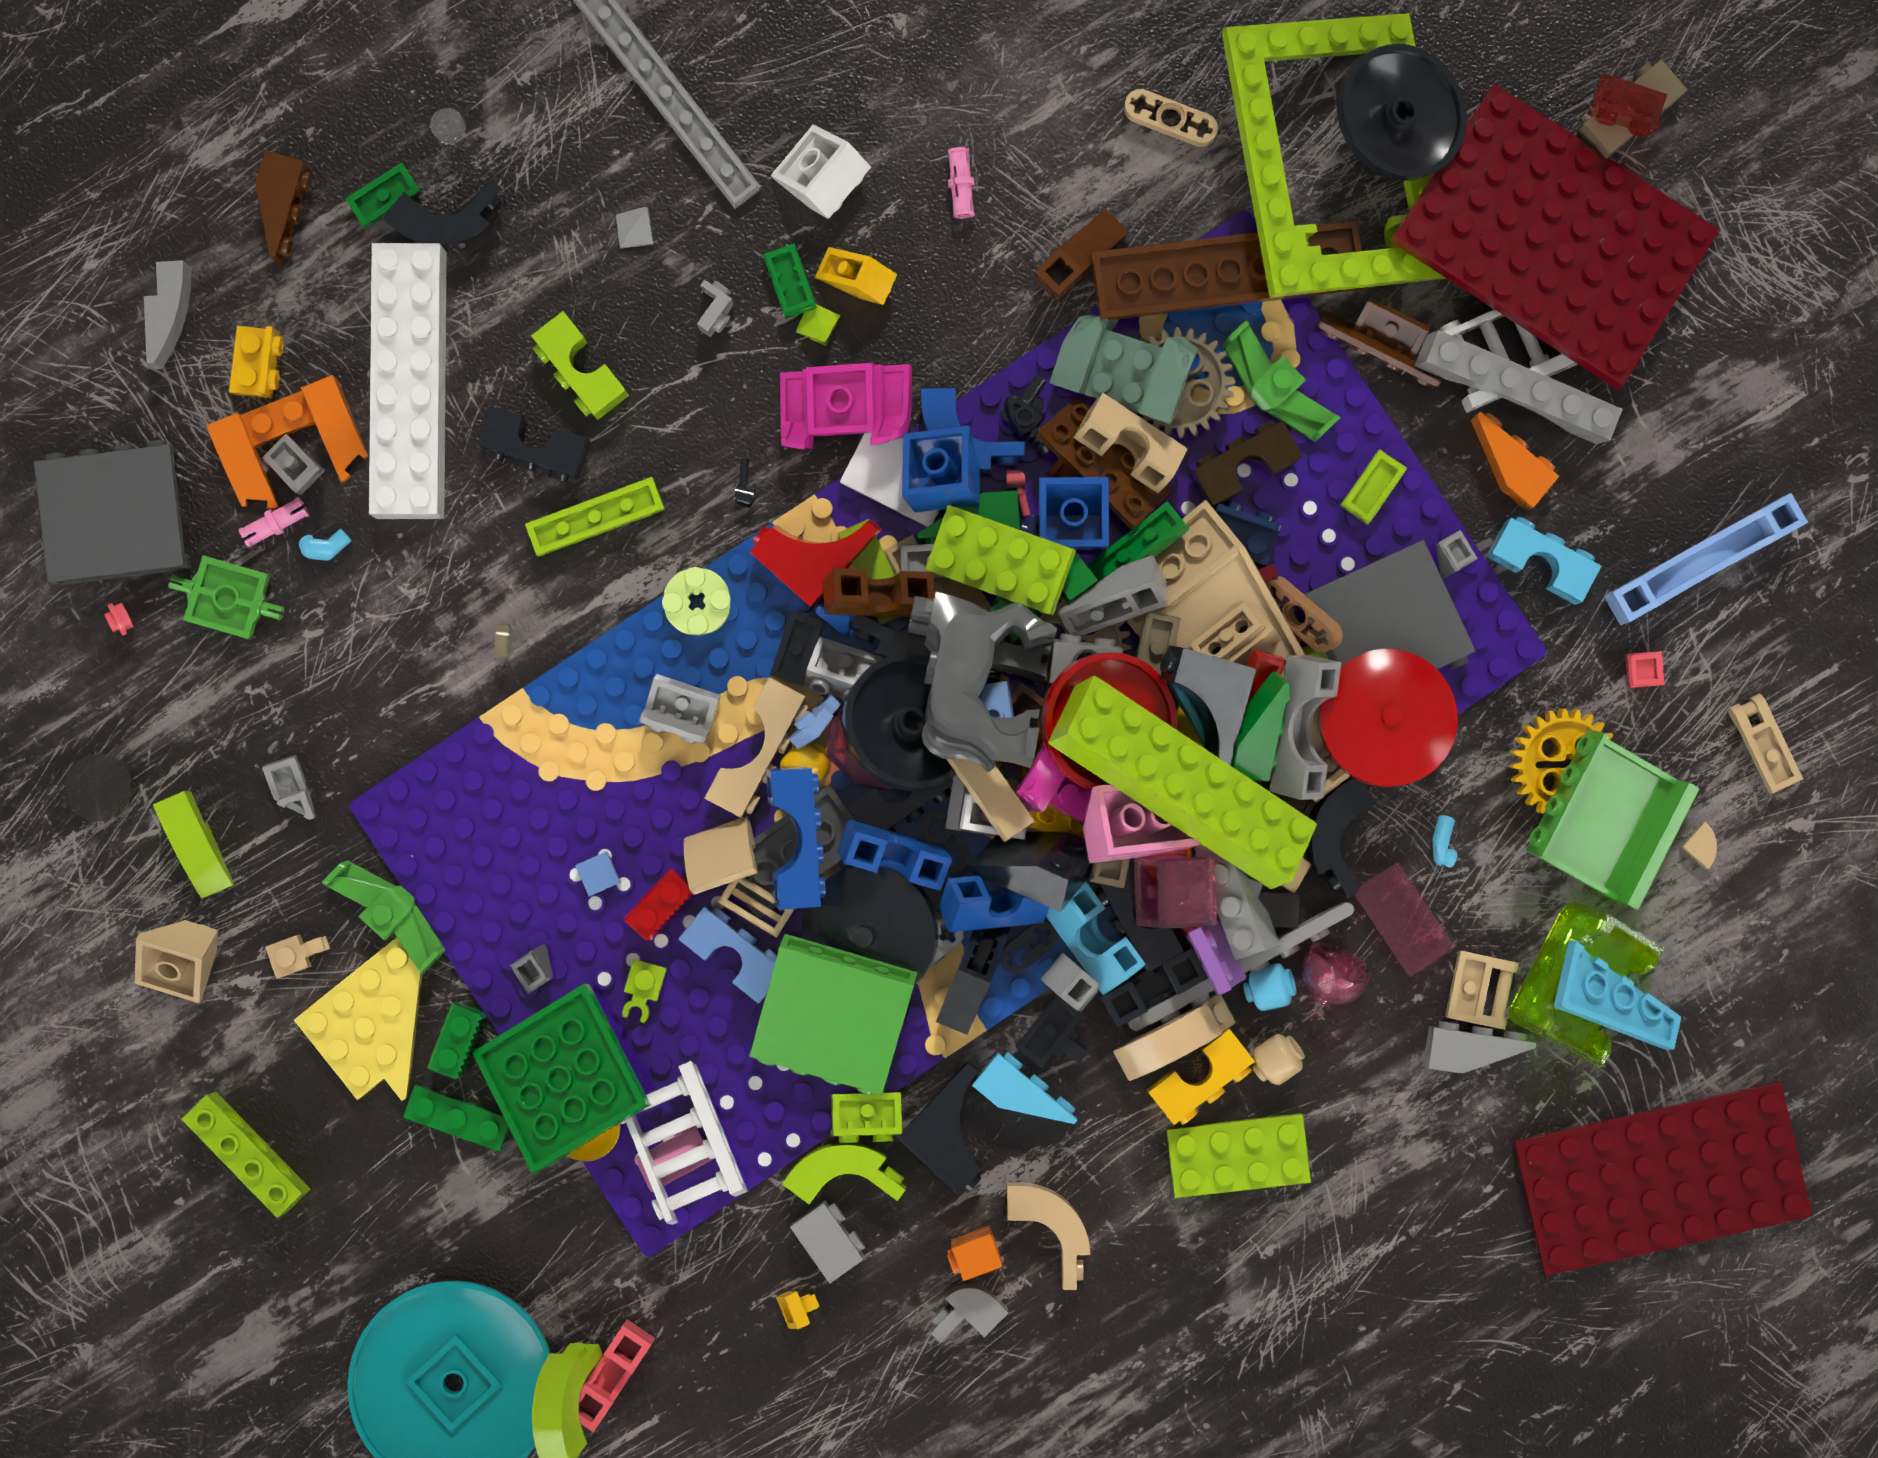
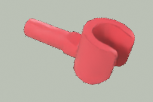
M1007 470L1006 488H1017L1022 516L1030 515L1025 494L1024 473L1020 470Z

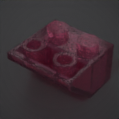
M1172 853L1134 858L1136 926L1184 928L1217 925L1215 856Z

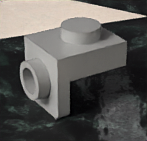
M704 280L700 285L702 291L714 300L697 325L700 331L711 338L715 331L720 333L730 320L728 313L734 304L732 298L729 297L731 294L730 290L717 281L710 284Z

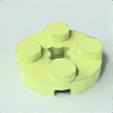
M691 567L683 570L668 582L664 590L662 605L667 619L677 630L687 635L700 636L717 631L728 619L731 609V597L728 586L718 574L708 569ZM700 593L704 594L703 602L706 605L705 608L701 610L697 607L691 610L689 608L691 604L689 597L692 594L696 596Z

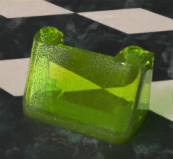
M1572 902L1566 905L1558 915L1511 1005L1509 1016L1513 1023L1588 1064L1602 1069L1606 1059L1611 1054L1612 1047L1610 1037L1601 1032L1604 1026L1554 1008L1568 942H1579L1585 947L1584 950L1593 957L1601 958L1609 964L1608 967L1620 976H1626L1628 979L1632 972L1644 975L1652 971L1657 966L1665 948L1607 913L1578 902Z

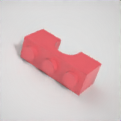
M628 1319L581 1389L579 1398L580 1424L592 1432L596 1430L655 1340V1337Z

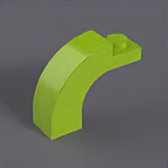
M836 1142L821 1146L797 1162L782 1182V1185L808 1204L812 1202L820 1189L829 1180L843 1174H855L870 1180L896 1201L900 1199L906 1190V1186L902 1184L903 1176L889 1166L886 1170L880 1167L887 1155L872 1146L862 1143Z
M570 1343L562 1354L550 1353L545 1360L537 1379L532 1405L533 1438L539 1458H577L587 1445L579 1420V1398L586 1378L603 1356L599 1344Z

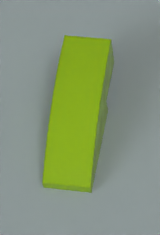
M183 791L153 804L181 865L201 899L233 886L234 883L209 824L204 823L192 792Z

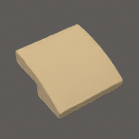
M748 816L684 838V860L689 890L694 895L758 873L753 852L756 846Z

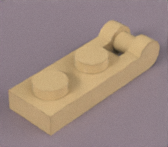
M1761 694L1750 697L1749 702L1744 705L1736 704L1728 708L1729 716L1737 726L1769 794L1803 780L1771 710ZM1756 714L1761 723L1751 726L1748 717Z

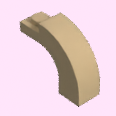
M1215 994L1206 1002L1193 1007L1177 1018L1134 1037L1113 1050L1128 1081H1131L1198 1049L1223 1034L1224 1030L1236 1022L1222 996Z
M1007 1182V1220L1036 1221L1049 1227L1057 1235L1061 1243L1063 1290H1077V1281H1083V1260H1077V1255H1090L1088 1236L1079 1215L1067 1200L1047 1187L1033 1183Z

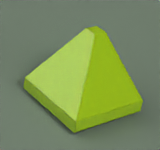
M816 304L817 308L804 312L796 333L827 346L840 315Z

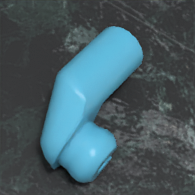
M340 528L328 540L315 539L312 535H306L300 539L299 548L302 555L308 559L327 561L335 557L352 540Z
M1440 815L1437 820L1432 838L1433 860L1439 866L1445 865L1450 868L1454 866L1457 859V852L1453 849H1448L1455 820L1446 815Z

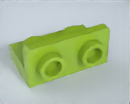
M901 1092L882 1093V1095L875 1093L871 1095L864 1093L831 1095L832 1130H830L831 1137H839V1143H859V1136H873V1142H893V1135L902 1134Z

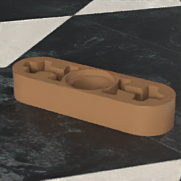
M1278 576L1265 582L1272 596L1275 593L1276 597H1278L1275 601L1291 630L1317 652L1324 653L1341 644L1343 633L1340 625L1288 580ZM1296 605L1300 606L1305 612L1306 619L1304 623L1299 622L1294 615ZM1322 630H1325V631L1327 632L1325 638H1326L1328 641H1325V640L1323 639V637H1324V632H1323Z

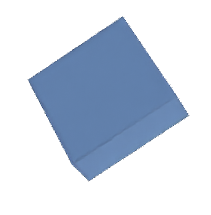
M608 851L575 865L589 897L621 883Z

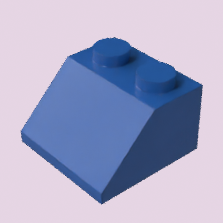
M969 425L903 434L902 497L915 513L947 509L948 505L956 508L980 505V470Z
M1108 477L1039 478L1038 537L1074 548V550H1107L1109 547Z

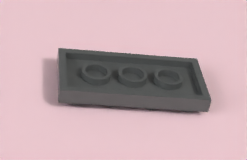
M830 784L819 791V794L814 795L815 808H819L821 813V828L816 829L817 843L821 842L823 847V863H818L819 876L842 860L837 852V848L848 819L856 821ZM788 814L754 838L756 848L753 849L758 873L745 877L773 895L772 872L783 867L791 859L797 846V830ZM739 882L735 888L769 909L775 908L772 902ZM747 904L753 914L759 919L765 915Z

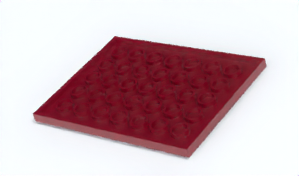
M1493 83L1468 121L1464 140L1457 154L1446 166L1434 173L1390 242L1619 390L1635 368L1716 237L1719 229L1609 157L1606 159L1598 150Z

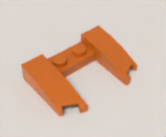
M331 375L301 387L302 391L242 415L236 413L206 425L242 507H248L247 499L267 501L268 509L280 508L257 447L280 439L285 434L290 435L316 424L342 483L348 481L351 477L345 469L358 455L365 460L369 457L336 377Z

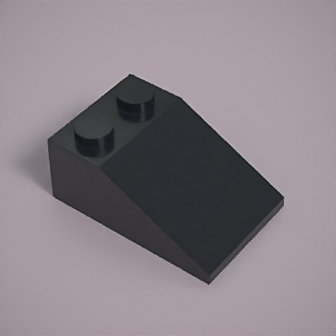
M1026 831L1025 840L1011 838L1005 843L1000 836L995 835L969 865L968 871L1061 912L1089 878L1092 863H1089L1085 840L1080 836L1068 832Z

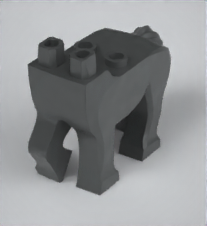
M940 592L935 593L934 599L915 596L908 632L926 636L924 645L931 652L924 681L926 684H931L925 712V725L922 731L924 745L932 754L940 758L967 759L980 765L986 772H990L995 767L996 761H1004L1031 768L1039 734V728H1036V723L1039 718L1040 709L1026 710L1022 714L1011 718H997L990 716L980 699L991 670L1023 676L1043 685L1046 678V666L1051 646H1037L1053 642L1057 628L1048 622L1042 621L1024 604L1019 602L1012 603L996 611L988 612L972 602ZM1010 633L1016 634L1024 646L1014 645L1002 640Z

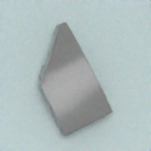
M297 755L266 764L262 767L274 800L278 801L277 805L292 809L309 820L316 817Z

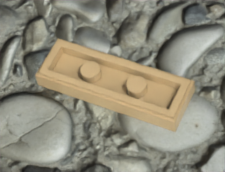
M947 759L1004 843L1035 822L996 765L990 772H986L973 761L967 759Z

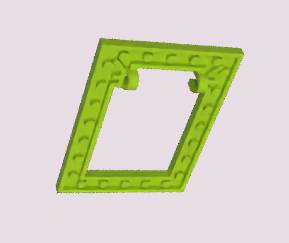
M1410 13L1226 27L1221 33L1269 297L1447 279L1390 242L1407 215H1397L1388 219L1384 228V239L1388 246L1387 249L1322 255L1320 245L1309 246V237L1317 233L1316 224L1294 226L1265 62L1367 54L1373 49L1389 44L1415 46ZM1434 173L1422 179L1403 181L1409 211Z

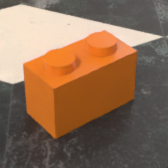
M990 1226L951 1239V1249L947 1250L948 1260L954 1275L961 1273L963 1281L1003 1267Z

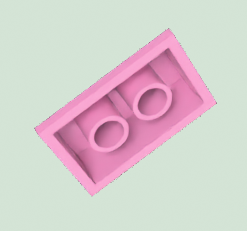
M1101 785L1092 788L1083 827L1089 863L1180 853L1200 845L1199 842L1112 785Z

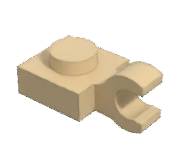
M296 935L265 948L276 979L312 967L308 957L329 950L330 946L326 936L303 943L301 935Z

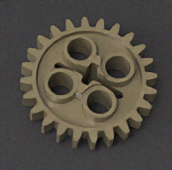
M1176 327L1174 337L1181 336L1198 348L1197 355L1200 357L1198 367L1190 370L1187 380L1203 372H1208L1209 376L1185 383L1171 424L1145 415L1142 418L1148 423L1153 421V426L1159 430L1165 427V434L1169 437L1172 435L1173 430H1177L1179 438L1184 439L1186 429H1190L1196 437L1198 436L1197 426L1202 425L1209 431L1211 430L1208 422L1210 418L1218 422L1221 421L1217 410H1229V406L1223 399L1234 397V393L1226 389V386L1234 384L1235 378L1225 375L1233 369L1232 364L1221 363L1228 355L1226 351L1215 353L1219 346L1217 341L1207 346L1206 333L1195 339L1194 330L1190 328L1186 337H1184L1179 327ZM1162 330L1161 341L1158 342L1153 336H1149L1151 344L1163 348L1169 335L1165 330ZM1198 386H1206L1210 389L1209 398L1202 403L1195 402L1192 399V393Z

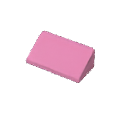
M693 1126L650 1149V1153L655 1165H658L703 1145L704 1139L697 1126ZM637 1156L635 1160L648 1188L653 1192L640 1156ZM708 1157L660 1178L662 1185L665 1186L710 1162V1158Z

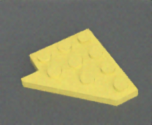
M397 937L294 1019L357 1100L384 1079L402 1101L409 1096L422 975Z

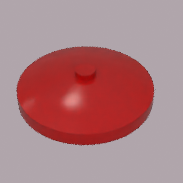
M1379 649L1356 656L1341 667L1337 697L1330 698L1319 706L1318 723L1320 735L1328 754L1345 773L1369 785L1398 787L1424 778L1444 761L1456 737L1458 711L1449 684L1432 664L1410 652L1396 649Z
M1097 653L1073 662L1054 680L1043 704L1041 717L1042 736L1051 760L1069 780L1089 790H1092L1095 786L1110 784L1048 744L1075 685L1095 675L1177 730V711L1169 687L1164 680L1160 679L1159 673L1150 665L1127 654Z

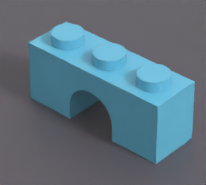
M1517 517L1516 520L1510 518L1505 521L1486 557L1515 573L1524 568L1530 556L1538 555L1544 557L1552 568V577L1546 589L1575 605L1583 602L1602 567L1594 562L1595 557L1581 549H1577L1575 552L1564 546L1565 541L1554 534L1547 533L1545 536L1534 530L1535 525L1522 517Z
M1085 882L1061 912L1049 907L1046 917L1086 973L1100 984L1098 989L1102 995H1105L1146 964L1127 937L1118 942H1113L1102 935L1097 926V916L1106 908L1087 882Z

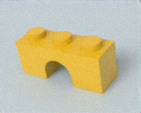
M1229 1028L1224 1030L1220 1036L1200 1047L1209 1061V1072L1202 1081L1193 1084L1187 1083L1172 1069L1146 1089L1173 1125L1179 1121L1182 1125L1190 1121L1198 1114V1111L1195 1109L1205 1100L1209 1104L1214 1102L1224 1094L1225 1090L1222 1088L1232 1079L1237 1083L1252 1071L1249 1066L1255 1062Z

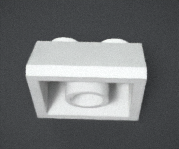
M813 124L771 174V177L811 210L829 219L841 207L842 202L854 187L861 183L871 166L849 142Z

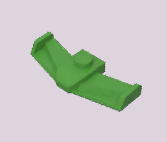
M1247 320L1222 344L1224 351H1226L1228 358L1249 392L1250 399L1262 412L1266 411L1280 421H1284L1285 424L1314 442L1341 418L1297 391L1306 379L1283 356L1272 365Z
M348 860L340 863L323 880L322 884L366 907L358 917L384 941L394 932L421 975L446 951L415 904V898L402 886H395Z

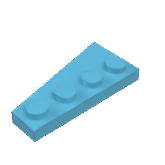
M1568 942L1554 1008L1659 1048L1673 1050L1676 1044L1681 1016L1649 993L1644 994L1633 986L1634 982L1626 976H1620L1608 967L1609 964L1601 958L1593 957L1584 950L1585 947L1579 942Z

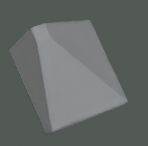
M648 207L616 214L620 249L653 245Z
M1461 530L1436 544L1439 571L1443 579L1478 559Z

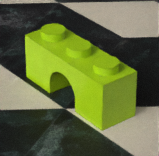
M564 311L531 335L537 343L532 349L544 364L550 360L558 371L553 374L565 390L572 387L579 396L574 402L586 417L592 413L599 420L629 396L605 364L592 373H580L575 370L574 357L588 343Z

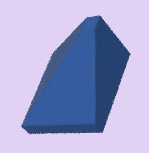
M818 606L816 608L818 617L842 635L849 636L851 615L825 614L824 607Z

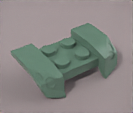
M1096 314L1079 317L1063 341L1050 384L1096 399L1104 393L1129 410L1171 424L1198 348L1181 336L1167 337L1162 348L1113 332L1112 329L1119 319L1101 320L1099 315Z

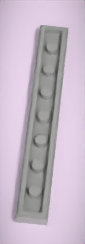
M572 0L734 209L760 191L761 186L618 2L616 0Z

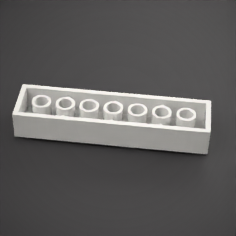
M372 243L369 514L376 519H444L447 252L440 243Z

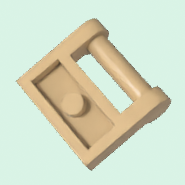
M1458 950L1445 1017L1505 1030L1507 1020L1504 1017L1513 973H1517L1519 963ZM1492 968L1500 969L1491 1016L1483 1015Z

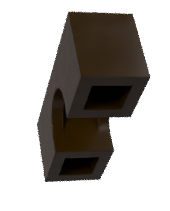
M1271 420L1255 429L1256 436L1244 441L1243 437H1240L1225 446L1227 452L1216 458L1211 453L1195 462L1197 468L1192 471L1191 476L1203 498L1212 508L1240 494L1243 490L1236 475V469L1240 462L1255 460L1264 467L1268 476L1271 477L1300 461L1303 455L1284 421L1274 425Z

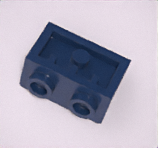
M1225 501L1224 505L1217 504L1214 510L1243 544L1253 562L1264 567L1268 566L1278 533H1280L1282 528L1281 524L1275 523L1276 517L1263 512H1257L1256 516L1243 512V506L1230 501Z

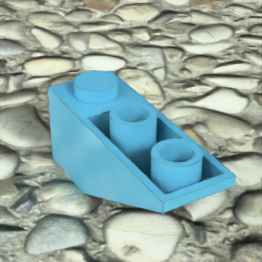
M997 1052L972 1082V1086L998 1108L1071 1124L1077 1122V1118L1072 1114L1076 1108L1061 1096L1057 1100L1052 1098L1046 1092L1049 1086L1035 1074L1029 1078L1021 1072L1020 1069L1023 1064L1009 1052L1005 1056Z

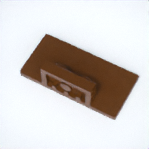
M1075 397L1036 433L1037 437L1059 458L1046 473V476L1048 478L1108 477L1109 508L1130 529H1134L1171 494L1172 490L1166 485L1157 493L1132 477L1130 474L1135 466V459L1126 447L1120 444H1112L1103 456H1100L1073 438L1087 411L1090 409L1080 398Z

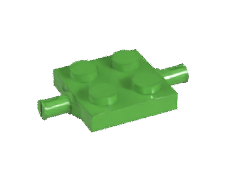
M203 555L198 572L192 580L172 575L170 580L183 585L169 582V589L188 593V606L183 620L251 640L256 623L261 615L280 621L283 615L271 612L270 610L284 613L283 606L266 602L265 593L271 575Z

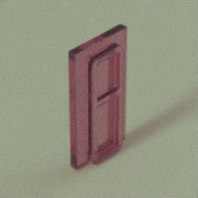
M1398 862L1379 874L1374 875L1373 878L1359 887V892L1354 894L1409 977L1429 964H1433L1435 960L1455 948Z

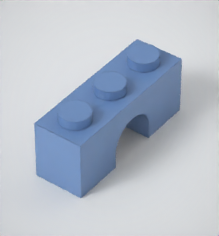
M707 906L704 907L680 936L679 940L705 961L719 947L728 946L734 948L741 956L742 968L732 983L758 1004L761 1003L768 991L777 954L769 948L764 953L754 945L758 939L743 927L737 931L729 925L728 922L731 918L717 906H714L712 910Z

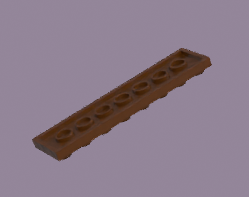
M1357 221L1316 225L1317 233L1310 236L1308 241L1309 246L1320 245L1322 255L1362 251ZM1258 232L1095 251L1090 255L1101 320H1117L1366 289L1364 287L1270 298Z

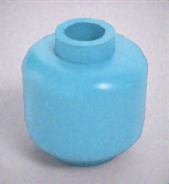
M1273 963L1262 970L1250 971L1249 982L1244 983V992L1249 1003L1254 1002L1259 1010L1268 1011L1288 1006L1291 1003L1292 996L1296 995V985L1290 969H1285L1279 963Z

